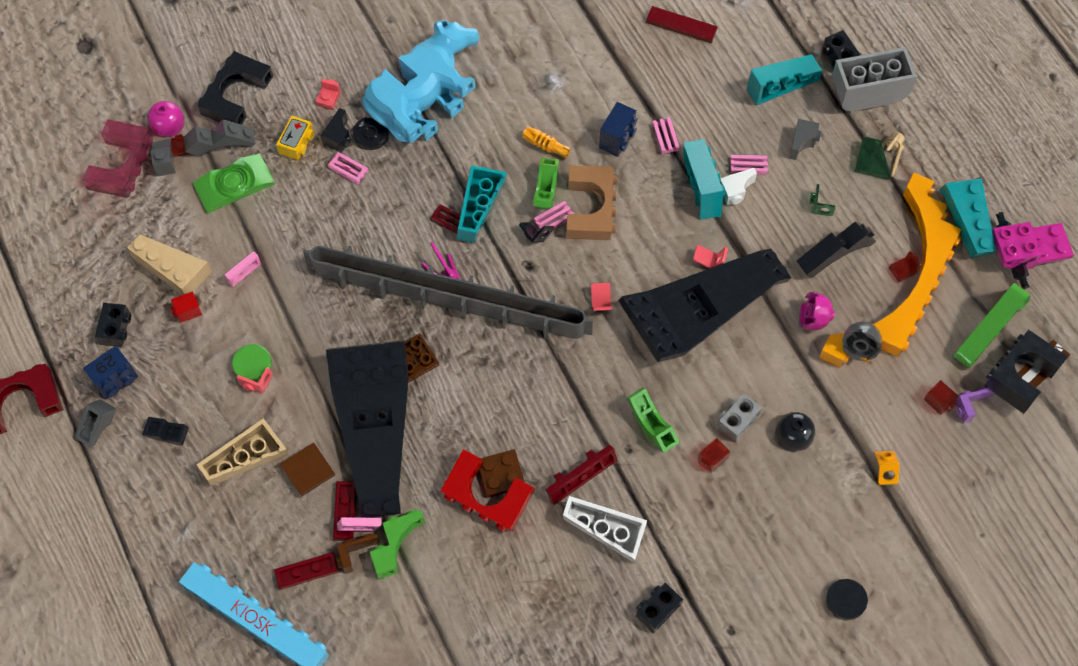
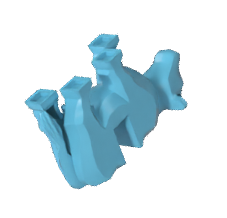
M445 20L436 21L434 23L435 33L432 37L416 45L408 54L399 57L402 77L408 81L407 85L404 86L385 69L365 89V96L362 99L365 111L377 122L387 127L395 139L400 142L409 141L413 143L421 135L426 141L438 132V125L435 120L422 119L421 112L429 109L436 102L440 103L444 110L448 111L449 116L453 118L464 108L463 99L455 97L452 91L459 93L464 98L476 87L475 80L472 77H461L457 70L454 69L453 55L466 47L478 44L480 36L475 28H465L456 22H447Z

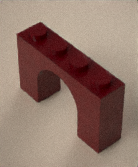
M46 363L37 364L26 371L16 372L13 376L7 378H0V434L7 432L2 416L3 402L15 391H32L39 410L45 417L64 410L52 372Z

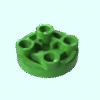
M256 344L243 346L235 353L232 360V367L236 376L240 375L257 383L260 381L267 367L271 369L272 360L268 351Z

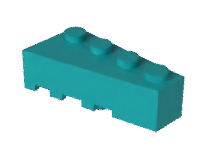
M812 54L754 68L750 72L747 90L755 104L760 105L819 81L822 69Z
M705 139L684 142L683 159L687 174L690 175L691 188L695 193L696 206H700L699 218L703 220L722 216L723 196H725V187L720 184V173L715 170L716 163L714 158L711 159L710 146L706 145Z
M471 165L458 226L457 240L475 243L505 184L507 172Z
M982 178L945 183L939 190L947 202L948 210L953 215L956 227L961 228V237L970 258L990 256L996 251Z

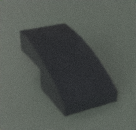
M148 417L142 435L162 442L183 445L189 427L186 424L171 423L162 418Z

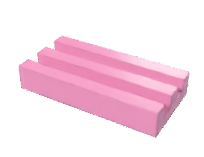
M670 117L666 120L660 119L658 122L654 120L652 125L661 154L679 151L680 147ZM665 125L668 126L674 147H672ZM659 126H661L664 138L668 147L667 149H665L663 140L658 128Z
M337 152L328 164L329 169L356 184H359L360 179L364 178V174L368 173L367 167L340 152ZM338 159H340V160L346 162L347 164H349V165H351V166L357 168V169L360 170L361 172H358V171L354 170L353 168H351L350 166H348V165H346V164H343L342 162L338 161Z
M731 155L730 157L731 174H736L752 167H763L755 168L757 175H767L768 173L767 156ZM734 166H745L746 168H738Z
M563 201L535 217L534 222L541 229L544 225L555 221L560 216L566 213L574 214V212L567 206L566 201ZM567 215L548 226L557 228L566 223Z
M253 251L225 274L227 282L231 287H234L261 265L258 255Z
M341 517V520L337 523V530L377 531L382 525L381 518Z

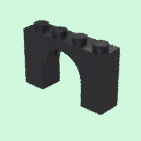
M233 51L231 56L227 57L223 68L217 72L215 80L209 84L204 96L199 99L197 106L200 114L219 123L222 120H227L242 125L247 118L244 107L223 98V94L230 85L236 82H248L265 90L273 78L271 66Z
M1029 329L1024 335L1020 333L1014 341L1015 347L1011 345L1005 352L1007 357L1004 358L1002 356L995 365L998 368L996 370L994 368L991 369L986 376L989 380L984 385L1023 414H1025L1041 391L1019 376L1015 369V363L1030 364L1052 379L1068 358L1067 355Z

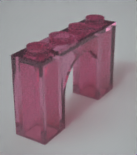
M107 119L101 133L105 143L127 148L130 150L129 159L125 164L115 169L88 165L82 181L87 190L129 198L131 192L135 189L136 178L140 176L141 165L147 158V150L152 145L153 136L148 127Z

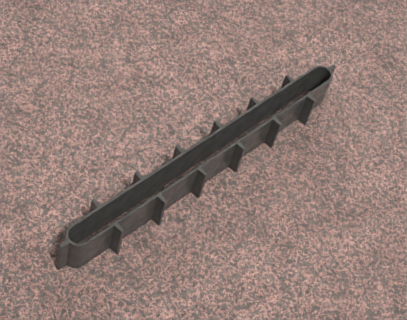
M316 246L311 250L303 249L307 266L313 267L314 272L318 276L340 281L342 289H345L347 283L378 290L381 292L382 299H385L386 294L390 293L421 301L422 309H425L427 303L459 310L462 311V319H465L467 313L502 321L503 329L506 328L508 323L544 331V339L547 338L548 333L573 339L581 338L584 334L592 335L593 320L586 318L585 313L581 309L555 303V295L552 296L550 301L514 293L513 285H511L509 291H504L473 283L472 275H470L468 281L435 274L431 265L427 271L394 264L390 255L387 261H381L353 254L351 246L348 247L346 252L324 246ZM332 264H337V265H341V266H345V267H349V268H353V269H357V270H361V271H365V272H360V271H356V270H352V269H348V268H344V267H340V266H336V265H332ZM381 276H386V277H390V278H394V279H398V280H402V281H406V282H410V283H414V284H409V283H405V282H401V281H397V280H393V279H389V278H385V277H381ZM430 288H435V289H439V290H443V291H447V292H451V293H455V294H459V295H463V296H458V295H454V294H450V293H446V292H442V291H438V290H434V289H430ZM479 300H484V301H488V302H492V303H496V304H500V305H504V306H508V307H512V308H507V307H503V306H499V305H495V304H491V303H487V302H483V301H479ZM528 312H533V313H537V314H541V315H545V316H549V317H553V318H557V319H561V320H556V319H552V318H548V317H544V316H540V315H536V314H532V313H528Z

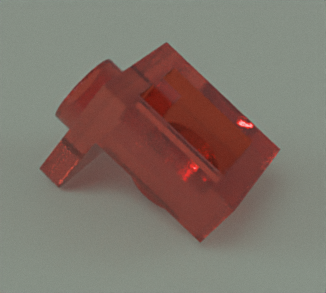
M910 251L905 258L891 264L889 270L900 283L918 274L922 265L919 257Z

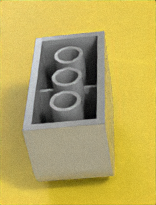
M906 47L836 60L832 73V79L842 108L846 111L863 110L899 102L911 93L917 78Z

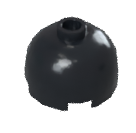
M800 412L785 414L778 421L775 430L779 445L790 452L808 449L815 437V425L811 418Z

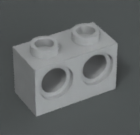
M744 393L740 398L736 397L731 402V408L728 412L723 411L718 417L719 423L717 428L734 442H737L758 418L762 410L761 406ZM745 407L749 412H742L740 408ZM734 421L737 425L730 426L727 422Z

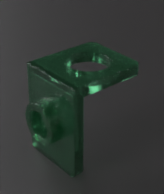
M817 184L814 193H811L810 204H813L812 214L832 217L836 206L817 203L820 184ZM821 208H827V209H829L830 211H822V210H820V209H821Z

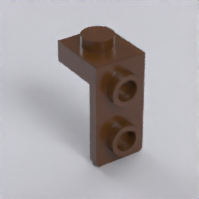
M365 534L361 536V539L354 541L349 539L343 541L341 545H337L340 555L336 557L339 569L343 568L345 574L354 572L349 552L379 544L377 534Z

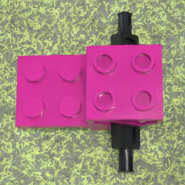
M1003 212L996 214L999 225L992 230L1001 264L1003 267L1011 269L1014 279L1019 280L1021 288L1024 290L1030 287L1026 278L1029 276L1028 269H1033L1038 264L1072 259L1074 256L1062 223L1032 228L1030 222L1011 225L1010 222L1006 221Z

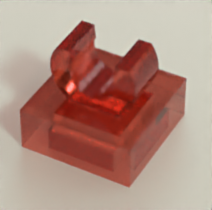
M182 134L171 138L174 157L190 155V153L185 152L184 136Z

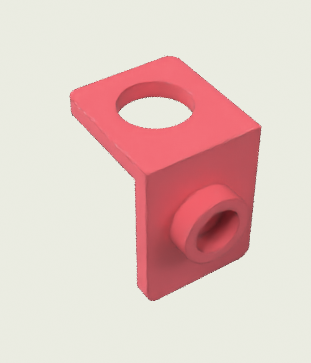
M697 245L693 261L709 269L721 265L725 262L728 248L724 247L721 251L715 253Z
M610 283L591 284L593 311L612 310Z
M267 367L258 383L240 375H237L236 378L244 389L263 394L273 374L271 369Z

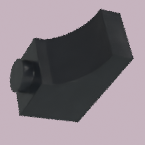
M339 108L321 134L323 145L340 153L351 142L349 130L345 128L348 121L346 110Z

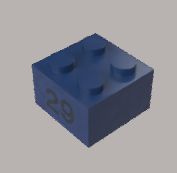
M616 102L600 129V149L619 157L622 151L625 152L629 138H633L637 130L635 128L638 120L636 118L637 110Z
M114 346L83 367L105 399L115 396L120 389L131 385L138 378L131 364L117 346Z

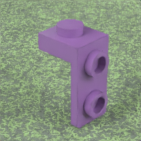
M984 386L975 392L965 391L959 394L958 399L955 401L956 413L962 419L963 424L971 422L976 415L971 402L992 397L995 393Z

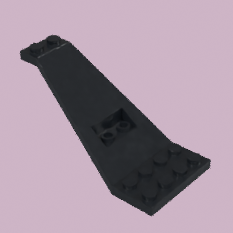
M770 248L748 254L649 291L621 296L618 301L656 361L661 362L685 356L774 285L786 283L792 277L780 262L776 253Z
M404 340L326 349L330 387L359 500L361 518L401 514L399 484L409 380ZM385 412L386 416L382 418L379 416V413ZM360 414H365V415H366V419H364V420L360 419V418H359V415H360Z

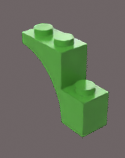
M411 510L404 516H393L388 518L386 522H383L389 545H380L375 547L373 551H370L379 580L398 574L397 554L402 541L413 529L425 524L421 510Z

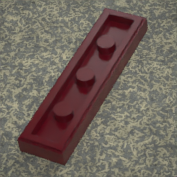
M654 6L651 7L646 19L648 24L709 43L713 42L718 26Z

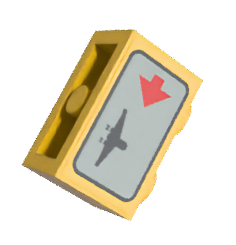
M291 116L276 144L279 154L299 161L301 155H304L309 140L311 141L314 137L312 123Z

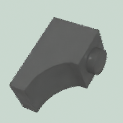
M798 119L789 159L796 160L802 150L808 147L814 148L815 142H819L821 131L818 130L820 123Z
M170 139L152 142V164L157 176L176 173Z
M102 399L87 404L75 438L89 447L95 446L104 429L111 425L116 408Z

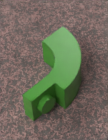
M541 157L533 206H537L540 209L553 208L559 170L558 159Z
M642 387L626 397L633 410L632 414L640 428L661 452L665 453L680 443L673 427L666 423L656 410L646 388Z

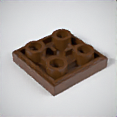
M420 333L404 342L409 376L408 383L440 366Z
M314 442L280 463L301 497L335 476L334 471Z

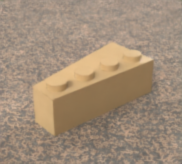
M139 235L127 247L133 259L181 295L194 292L212 273L207 261L143 235Z
M263 418L197 464V467L210 486L287 456L288 453L285 446Z

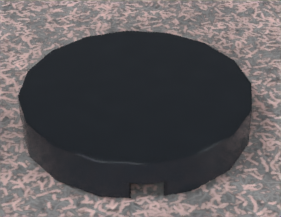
M365 117L359 120L353 128L354 141L362 149L376 150L387 142L389 130L375 119Z
M840 579L834 582L828 589L826 604L828 609L838 619L845 621L855 620L867 608V592L857 581Z

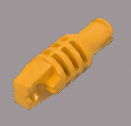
M527 127L522 134L523 139L538 148H542L544 151L546 150L548 153H556L565 159L570 154L571 148L560 144L556 138H552V136L540 130Z

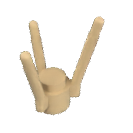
M893 132L867 160L870 161L886 145L887 151L898 150L890 175L894 177L901 152L904 149V135L900 132Z

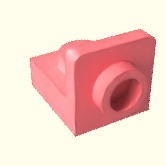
M322 79V88L316 99V105L333 110L341 94L339 83L331 79Z

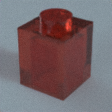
M940 380L926 394L923 400L942 415L946 410L950 412L957 405L955 401L958 395Z
M716 438L699 452L698 463L704 470L708 469L712 473L729 458L730 451Z

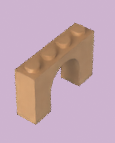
M569 165L568 190L594 192L602 198L604 205L599 211L592 214H567L566 239L611 240V233L615 234V222H612V217L616 216V206H612V201H616V190H613V185H616L617 174H613V167Z

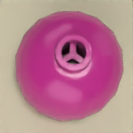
M170 101L157 102L148 112L147 119L150 130L159 137L168 135L173 137L180 133L184 127L183 112L176 104Z
M809 292L805 296V298H808L806 303L801 305L799 322L804 325L802 329L821 330L833 320L835 312L831 301L825 295Z

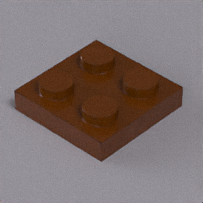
M515 449L481 458L484 461L479 470L487 498L507 493L515 477L525 482Z

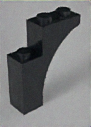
M855 221L838 235L831 232L796 261L805 274L813 278L843 256L855 250L873 245L877 242L873 237L875 233L869 226L866 227L864 223L859 224Z

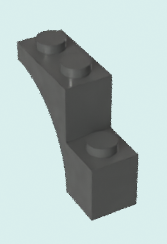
M222 120L212 130L195 126L183 137L185 152L198 156L223 146L243 145L252 147L256 144L253 128L227 120Z

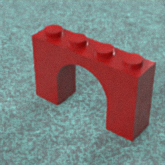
M463 449L440 492L445 494L443 498L452 503L457 500L462 503L461 508L470 513L472 510L480 513L478 517L488 523L490 519L497 523L495 527L504 532L507 529L513 531L536 488L515 477L503 500L491 506L480 504L473 495L472 484L484 460Z

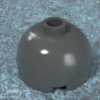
M863 321L856 322L845 331L842 338V348L845 353L854 359L867 358L866 360H871L880 353L882 336L875 325Z

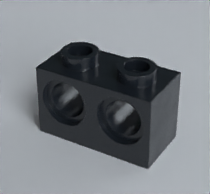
M844 30L832 34L824 40L822 49L824 54L830 58L833 67L836 60L861 56Z
M103 302L95 333V339L99 345L122 347L123 341L127 339V325L131 322L132 318L131 312L126 305Z
M666 583L661 587L657 585L650 593L652 596L647 601L645 599L642 600L636 607L638 610L636 617L653 633L683 603V598ZM666 595L671 601L663 603L660 601V597ZM653 610L657 616L649 618L645 612Z

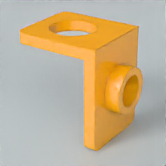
M875 451L874 455L879 465V485L898 484L900 464L895 452ZM886 471H893L894 477L884 479L883 474Z

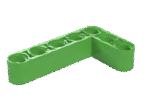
M1013 283L953 357L969 369L1018 310L1021 311L1031 299V295L1019 285Z

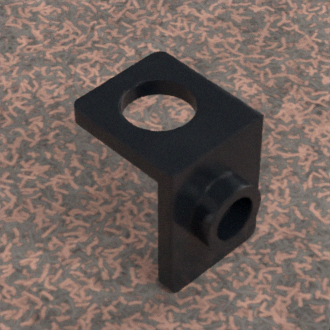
M520 222L519 224L526 238L532 243L544 242L555 229L554 226H543L537 231L531 222Z

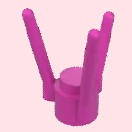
M431 242L430 244L444 267L441 275L459 279L460 275L455 268L451 255L447 254L451 268H448L434 242ZM422 263L421 265L428 270L429 266Z

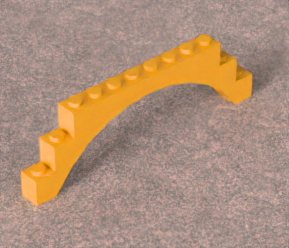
M915 172L903 196L916 217L921 233L923 249L921 273L909 297L894 312L873 324L879 329L882 336L881 349L896 357L900 355L901 351H906L910 343L907 339L909 336L913 337L917 326L914 324L916 320L921 321L925 313L922 308L924 305L928 307L933 297L929 294L931 290L936 291L940 282L937 278L939 275L943 276L947 268L944 264L946 260L950 262L954 254L952 247H957L962 238L958 236L961 228L945 222L948 215L945 210L948 205L931 198L935 190L932 189L935 181ZM844 333L831 334L820 354V359L839 368L843 362H848L850 356L842 348ZM860 358L867 362H870V360H866L867 358Z

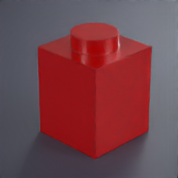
M193 291L171 299L173 306L170 307L174 318L178 317L181 323L202 315Z

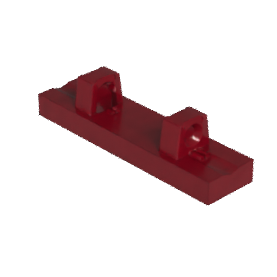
M609 444L598 453L591 449L585 453L587 460L565 476L560 472L553 476L556 480L555 483L546 488L550 502L556 505L617 462L614 448Z

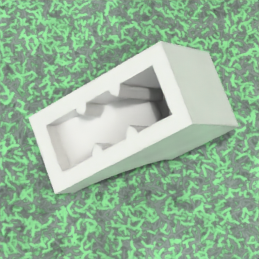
M755 168L721 178L720 184L725 187L723 199L727 206L739 204L744 200L745 189L755 183L757 175Z

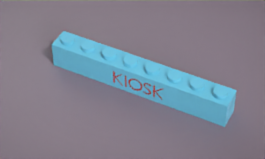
M194 562L179 581L184 589L297 666H322L329 657L325 651L327 647L322 643L310 641V636L302 630L297 632L292 628L294 625L284 618L282 621L276 618L277 614L267 607L265 610L261 608L258 600L252 596L248 599L242 595L244 591L235 585L233 587L227 585L228 581L219 574L214 576L210 573L212 570L203 563L199 566Z

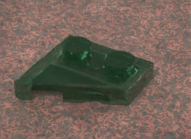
M862 137L854 172L889 180L890 172L881 140Z

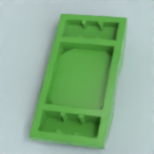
M260 154L239 158L223 169L211 170L193 183L207 214L275 184Z

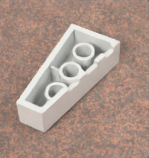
M569 496L563 513V519L635 563L647 520Z

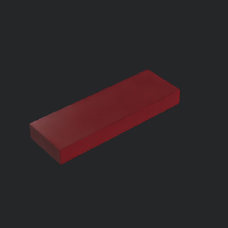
M336 481L333 541L349 539L354 541V531L337 530V523L341 520V517L355 518L357 492L354 481Z
M334 552L274 569L278 588L282 590L339 573Z

